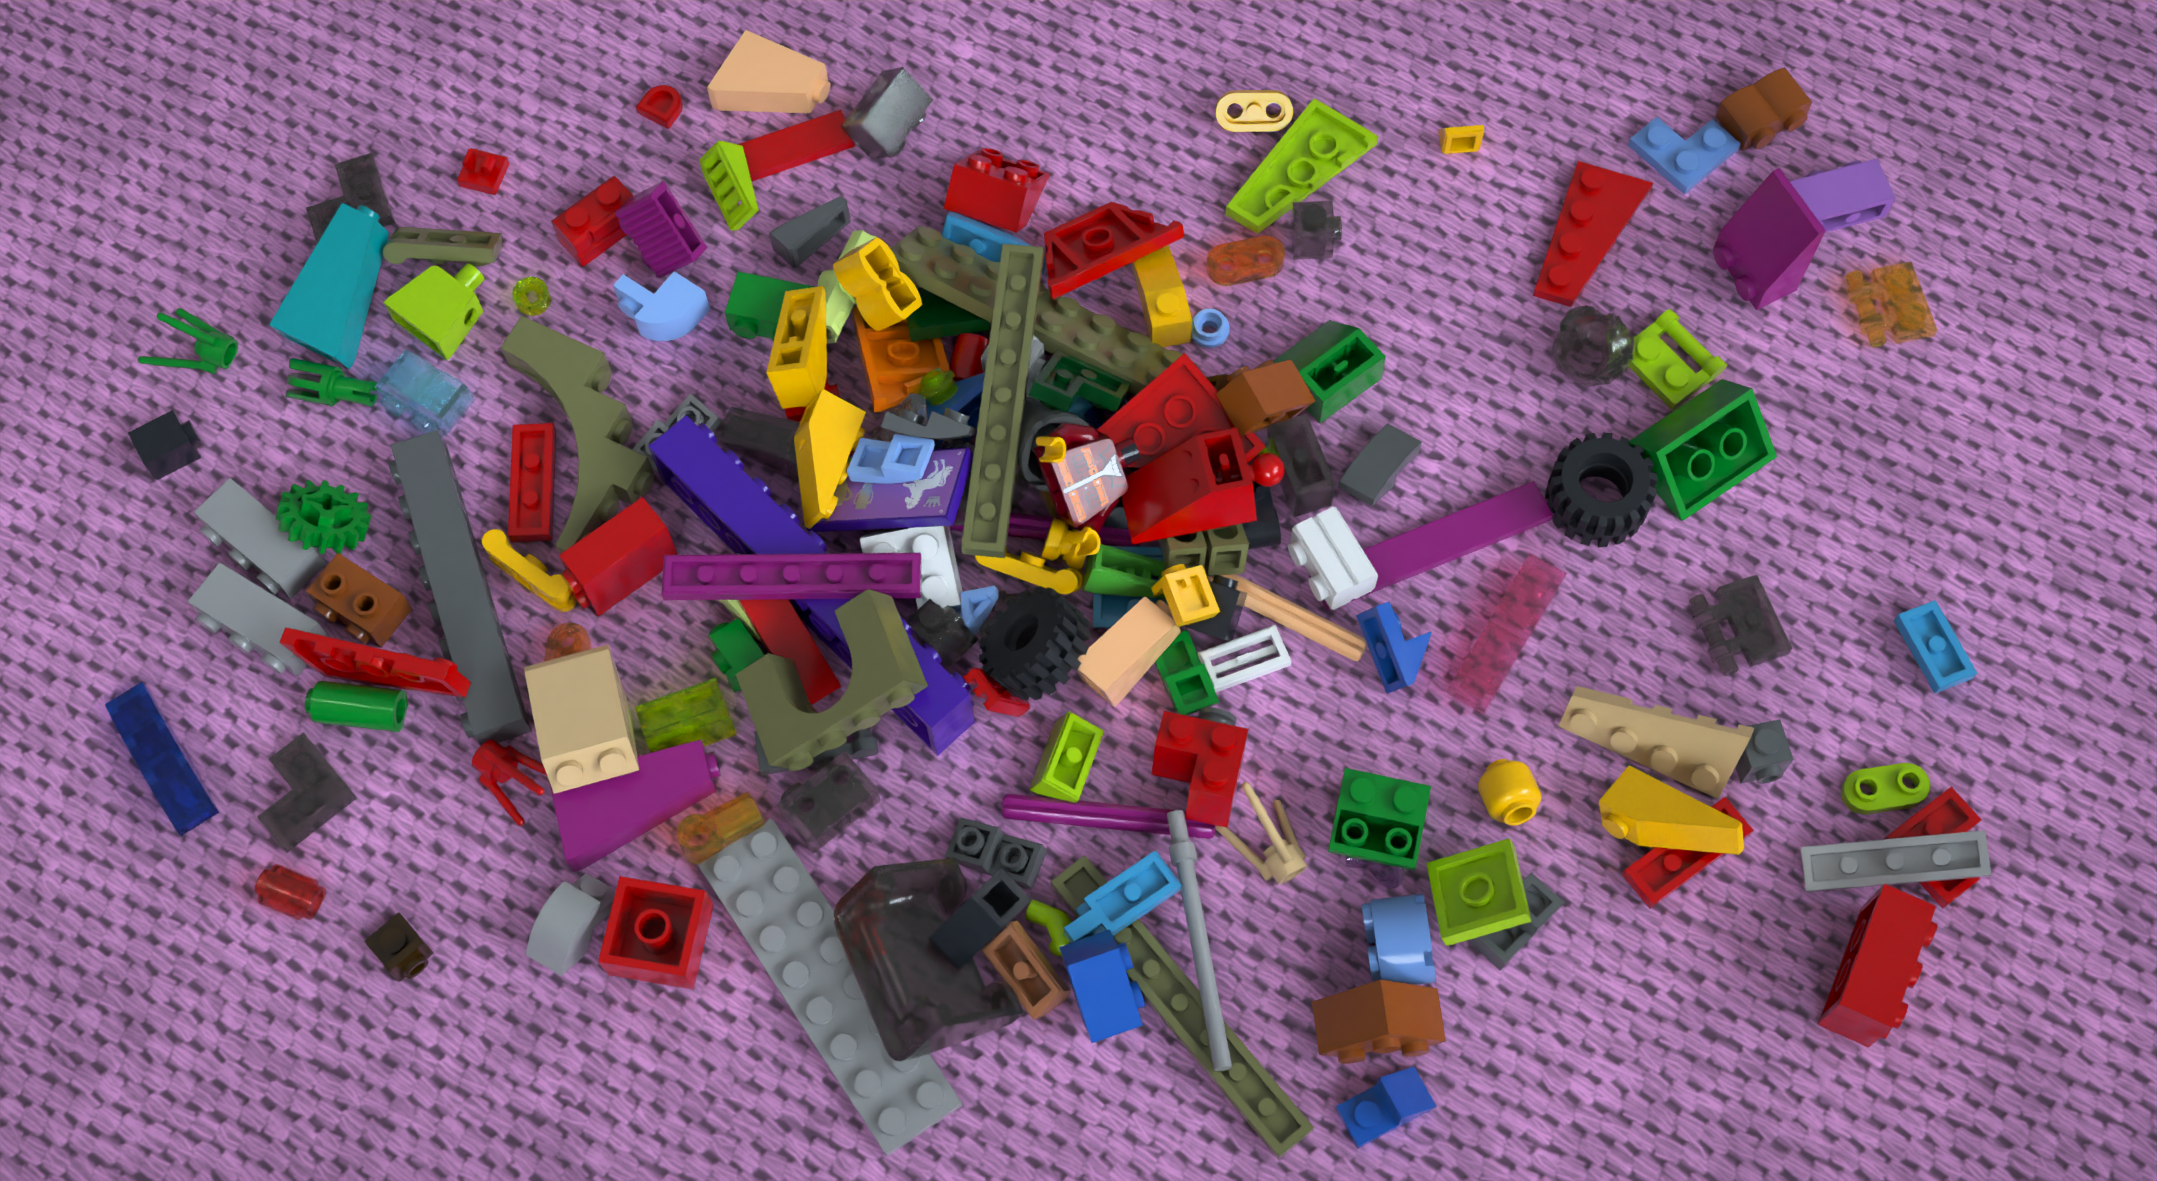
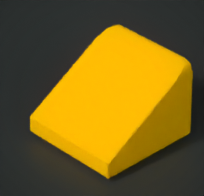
M1484 125L1439 129L1441 153L1477 152L1481 147Z

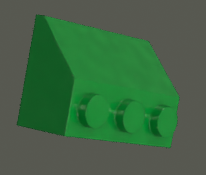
M1721 379L1629 440L1628 443L1632 448L1639 445L1644 450L1643 459L1650 457L1654 464L1651 472L1657 473L1656 493L1680 521L1685 520L1777 457L1753 389Z

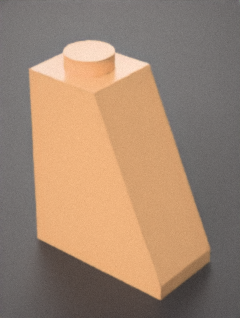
M745 30L708 85L707 90L712 108L719 111L811 113L817 103H823L826 100L830 91V82L828 81L826 65Z
M1146 596L1143 597L1088 648L1086 655L1078 657L1081 665L1077 672L1082 680L1112 706L1116 707L1158 657L1181 633L1180 628L1176 626L1169 606L1160 599L1154 604Z

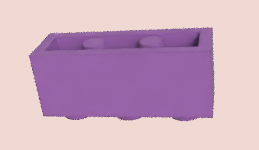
M1878 159L1865 162L1856 160L1847 163L1842 168L1827 172L1817 170L1804 178L1790 181L1824 227L1825 233L1886 217L1896 198Z

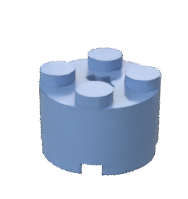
M1424 893L1372 899L1370 903L1362 904L1367 943H1376V946L1367 947L1372 981L1381 979L1413 985L1436 983Z

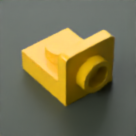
M1179 564L1167 568L1161 572L1162 578L1151 587L1154 596L1165 595L1177 627L1213 618L1220 612L1202 565L1186 569L1185 564Z

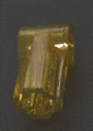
M745 792L704 815L692 814L685 817L678 825L676 835L683 857L688 862L699 865L728 845L765 825V821L753 798L748 792ZM705 834L709 836L708 840L702 845L692 846L688 844L690 838L694 835Z

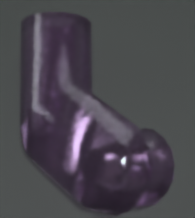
M1345 856V867L1367 868L1377 881L1386 888H1397L1404 880L1405 873L1403 868Z

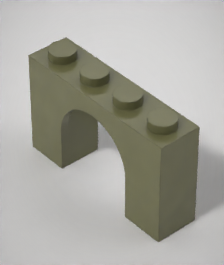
M867 589L834 610L851 653L852 674L845 693L831 708L822 712H817L807 698L792 659L768 653L736 674L769 765L788 768L790 771L804 769L813 763L815 756L825 750H832L842 746L847 741L846 737L859 729H866L876 725L881 720V715L893 708L908 705L915 699V694L928 687L892 596Z

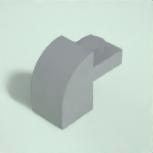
M587 873L572 885L566 881L561 883L541 909L531 930L525 955L562 976L586 954L593 929L610 915L616 890Z

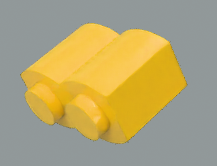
M878 237L852 249L833 264V269L839 283L847 293L856 298L857 307L862 317L876 331L906 319L922 306V300L916 286L904 273L900 272L897 259L892 250Z

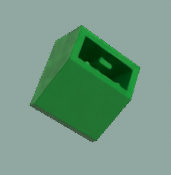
M1329 320L1277 357L1273 362L1279 363L1292 360L1316 400L1306 410L1321 424L1381 380L1386 356L1360 328Z
M1345 768L1328 852L1415 871L1431 786Z

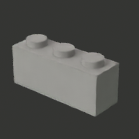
M231 478L225 481L193 512L203 524L199 531L216 547L224 543L232 549L227 555L243 570L247 571L251 566L260 574L256 579L273 595L280 590L292 599L326 565V562L313 546L304 550L302 549L303 542L301 540L288 541L289 532L279 531L280 521L276 520V516Z
M220 562L188 600V603L198 613L195 620L214 634L219 629L230 634L228 641L247 654L252 649L261 653L263 657L260 660L279 674H282L286 669L299 676L308 665L279 643L285 627L329 637L317 621Z

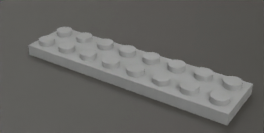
M772 818L698 865L887 1157L963 1106L961 1100Z

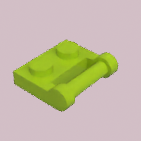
M1668 309L1653 324L1618 350L1617 356L1673 411L1726 369L1727 363L1720 356L1714 357L1678 322L1680 317L1672 309ZM1667 333L1702 370L1695 373L1659 337Z

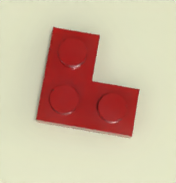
M1951 786L1884 839L1968 832L1982 819ZM1980 878L1919 883L1939 906L1944 909L1976 884Z

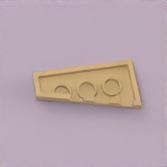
M1576 686L1558 725L1567 731L1716 799H1719L1754 731L1753 727L1740 724L1737 729L1716 724L1717 719L1698 715L1697 719L1672 714V708L1656 704L1654 708L1633 705L1630 698Z

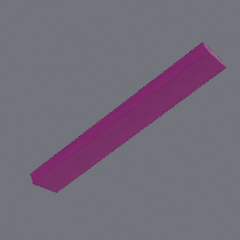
M1532 481L1365 548L1363 551L1377 572L1378 578L1375 588L1363 596L1549 522L1553 514L1535 481ZM1325 599L1322 600L1326 611L1331 610Z
M921 553L664 555L661 595L663 600L853 599L865 590L870 589L890 595L892 598H921L922 555Z

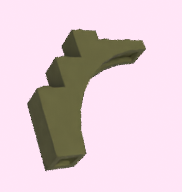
M521 316L500 348L511 367L534 379L555 398L570 419L579 456L578 485L570 517L556 543V547L561 554L617 515L619 500L631 505L637 501L639 496H646L653 485L654 472L647 456L621 445L627 441L631 434L632 419L626 404L601 393L607 388L611 379V369L605 353Z

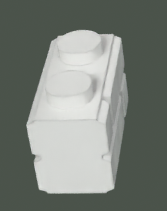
M1333 506L1317 514L1316 517L1300 522L1292 528L1290 544H1288L1290 556L1298 567L1304 565L1311 576L1308 579L1309 586L1318 601L1325 599L1330 609L1335 610L1349 603L1352 599H1357L1371 592L1375 588L1378 574L1336 507Z

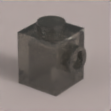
M1333 201L1293 202L1290 223L1293 260L1333 257L1335 240H1341L1342 238L1341 216H1334Z

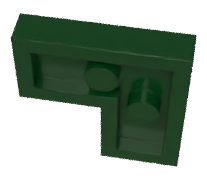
M1057 350L1034 380L1029 396L1038 399L1044 406L1050 409H1061L1065 412L1069 410L1078 396L1087 399L1091 405L1098 409L1117 412L1125 400L1132 383Z

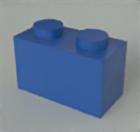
M1109 929L1059 947L1091 1043L1143 1026L1138 1009L1145 1007V1003L1137 981L1129 983L1126 970L1132 969L1133 964L1125 942L1117 945Z

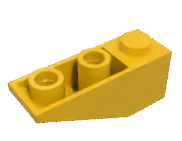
M824 389L807 404L794 436L804 526L809 529L822 518L827 520L833 513L838 502V497L834 496L836 487L841 485L848 476L846 471L850 464L847 461L851 450H856L860 438H863L865 434V429L861 427L866 412Z

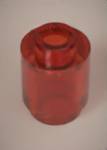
M280 864L274 865L270 870L265 869L260 874L254 890L258 894V903L296 920L302 918L312 920L326 894V889L319 886L316 879Z

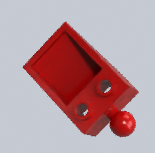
M1237 428L1194 436L1126 477L1129 488L1121 498L1132 545L1257 521L1252 481L1265 487L1278 484L1285 472L1282 460L1275 454L1264 453L1256 457L1251 465H1248Z

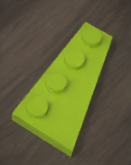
M1314 98L1228 203L1225 215L1259 234L1375 147L1379 136Z

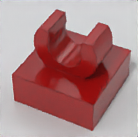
M473 148L468 149L462 162L463 167L457 178L459 186L496 195L510 164L508 158Z

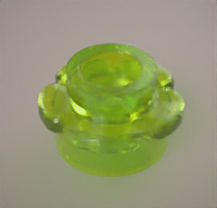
M941 368L928 372L921 379L922 386L919 390V395L927 399L932 406L944 403L958 390V386L953 380L954 372L951 370L943 372Z

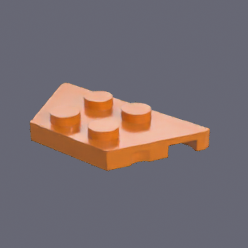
M853 307L852 322L874 412L884 411L950 383V369L941 338L910 341L907 319L876 331L864 320L858 307Z

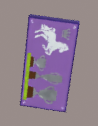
M969 448L933 450L922 479L905 483H863L851 481L849 476H847L845 481L836 487L834 496L838 497V502L831 516L827 520L822 518L811 529L805 528L808 532L811 530L814 532L953 526L974 455ZM849 455L848 462H851L853 455Z

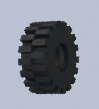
M1040 586L1034 588L1033 594L1028 589L1021 592L1020 600L1018 601L1014 598L1010 599L1006 603L1008 608L1004 612L999 610L994 615L997 621L994 626L988 624L985 633L989 637L988 639L981 640L980 649L984 653L979 655V660L984 665L982 667L984 672L1014 697L1024 701H1028L1029 697L1033 700L1042 699L1043 691L1048 695L1057 691L1055 685L1059 681L1064 685L1070 679L1067 675L1071 669L1077 671L1080 667L1081 662L1078 660L1079 655H1086L1088 646L1083 641L1089 640L1091 632L1086 628L1089 626L1088 620L1077 608L1054 589L1047 587L1045 590Z

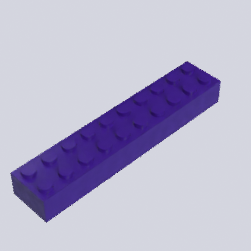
M685 415L648 446L661 480L735 554H827L828 548L824 541L812 530L807 534L798 525L800 520L788 505L783 503L779 506L770 498L772 492L768 486L757 476L751 479L743 471L745 468L744 464L733 451L728 449L724 452L716 445V436L704 423L701 422L697 426ZM788 599L800 619L852 670L851 653L834 611L851 599ZM900 616L928 687L915 694V699L908 705L891 710L938 756L975 723L972 708L974 703L970 696L972 689L959 673L953 672L950 674L940 665L942 659L933 647L928 643H924L921 646L911 636L913 630Z

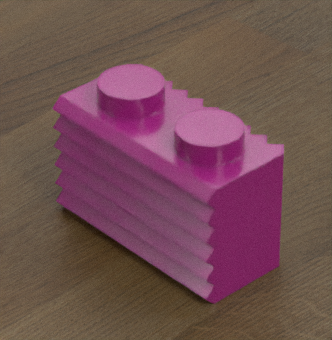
M664 181L630 197L615 211L616 217L619 218L621 229L625 234L633 238L634 244L638 245V250L641 251L643 262L655 272L657 278H662L696 261L708 248Z

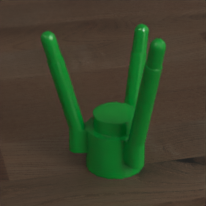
M178 308L176 314L198 329L161 312L156 317L171 327L196 338L194 351L195 354L200 356L202 361L154 356H140L138 358V362L141 364L198 369L215 374L218 367L223 369L229 368L238 352V342L234 337L218 331L196 316Z

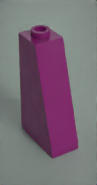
M700 739L637 756L639 770L555 794L550 784L565 860L573 872L583 870L716 792L713 778L719 777L721 774L715 752L707 753Z

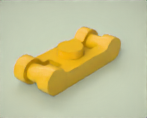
M492 529L484 534L482 537L483 548L495 566L557 611L568 612L575 607L577 602L571 595V589L561 575L549 576L546 573L548 570L546 566L531 554L523 557L516 552L509 544L508 538L503 531Z
M1006 546L1005 558L975 555L977 562L985 567L1046 589L1050 587L1060 594L1066 595L1076 592L1084 584V574L1081 570L1072 567L1057 570L1045 566V558L1027 551H1022L1021 556L1009 553Z

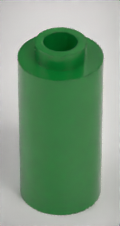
M318 681L314 688L308 690L305 697V711L310 714L314 723L391 732L401 731L408 707L407 694L404 690Z

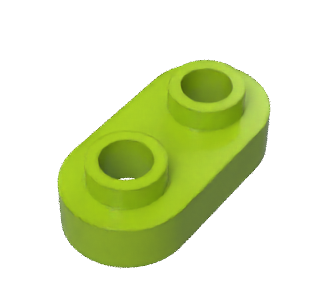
M1912 763L1860 769L1852 772L1843 782L1841 798L1847 808L1861 815L1913 808L1918 806L1928 796L1930 780L1922 768ZM1902 778L1912 780L1915 788H1907L1903 784ZM1865 784L1869 786L1873 794H1864L1860 790V785Z

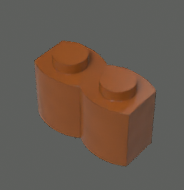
M1784 67L1767 74L1753 85L1741 88L1726 97L1719 105L1716 118L1726 131L1741 143L1739 148L1742 151L1753 145L1756 149H1760L1774 139L1775 133L1785 128L1789 132L1799 128L1808 118L1807 113L1812 101Z

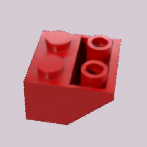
M981 148V150L975 151L954 164L943 209L1017 233L1027 226L1050 173L1039 170L1040 166L1032 161L1017 160V162L1003 158L1004 154L998 150Z

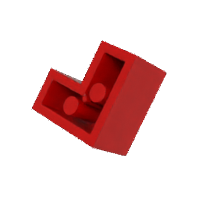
M1167 711L1163 712L1155 743L1151 775L1191 783L1185 819L1228 828L1248 735L1247 728Z

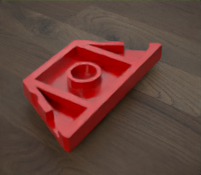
M1109 202L1045 232V255L1050 297L1052 299L1058 298L1184 238L1183 224L1173 220L1168 226L1154 222L1152 213L1142 210H1131L1125 205Z

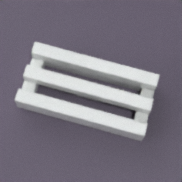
M1276 625L1197 653L1201 664H1205L1215 692L1291 666V659ZM1272 639L1273 645L1246 653L1215 666H1212L1210 662L1216 658ZM1277 653L1279 657L1221 678L1216 676Z

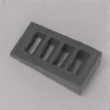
M839 196L772 230L769 236L773 250L790 266L797 268L851 222L847 200Z

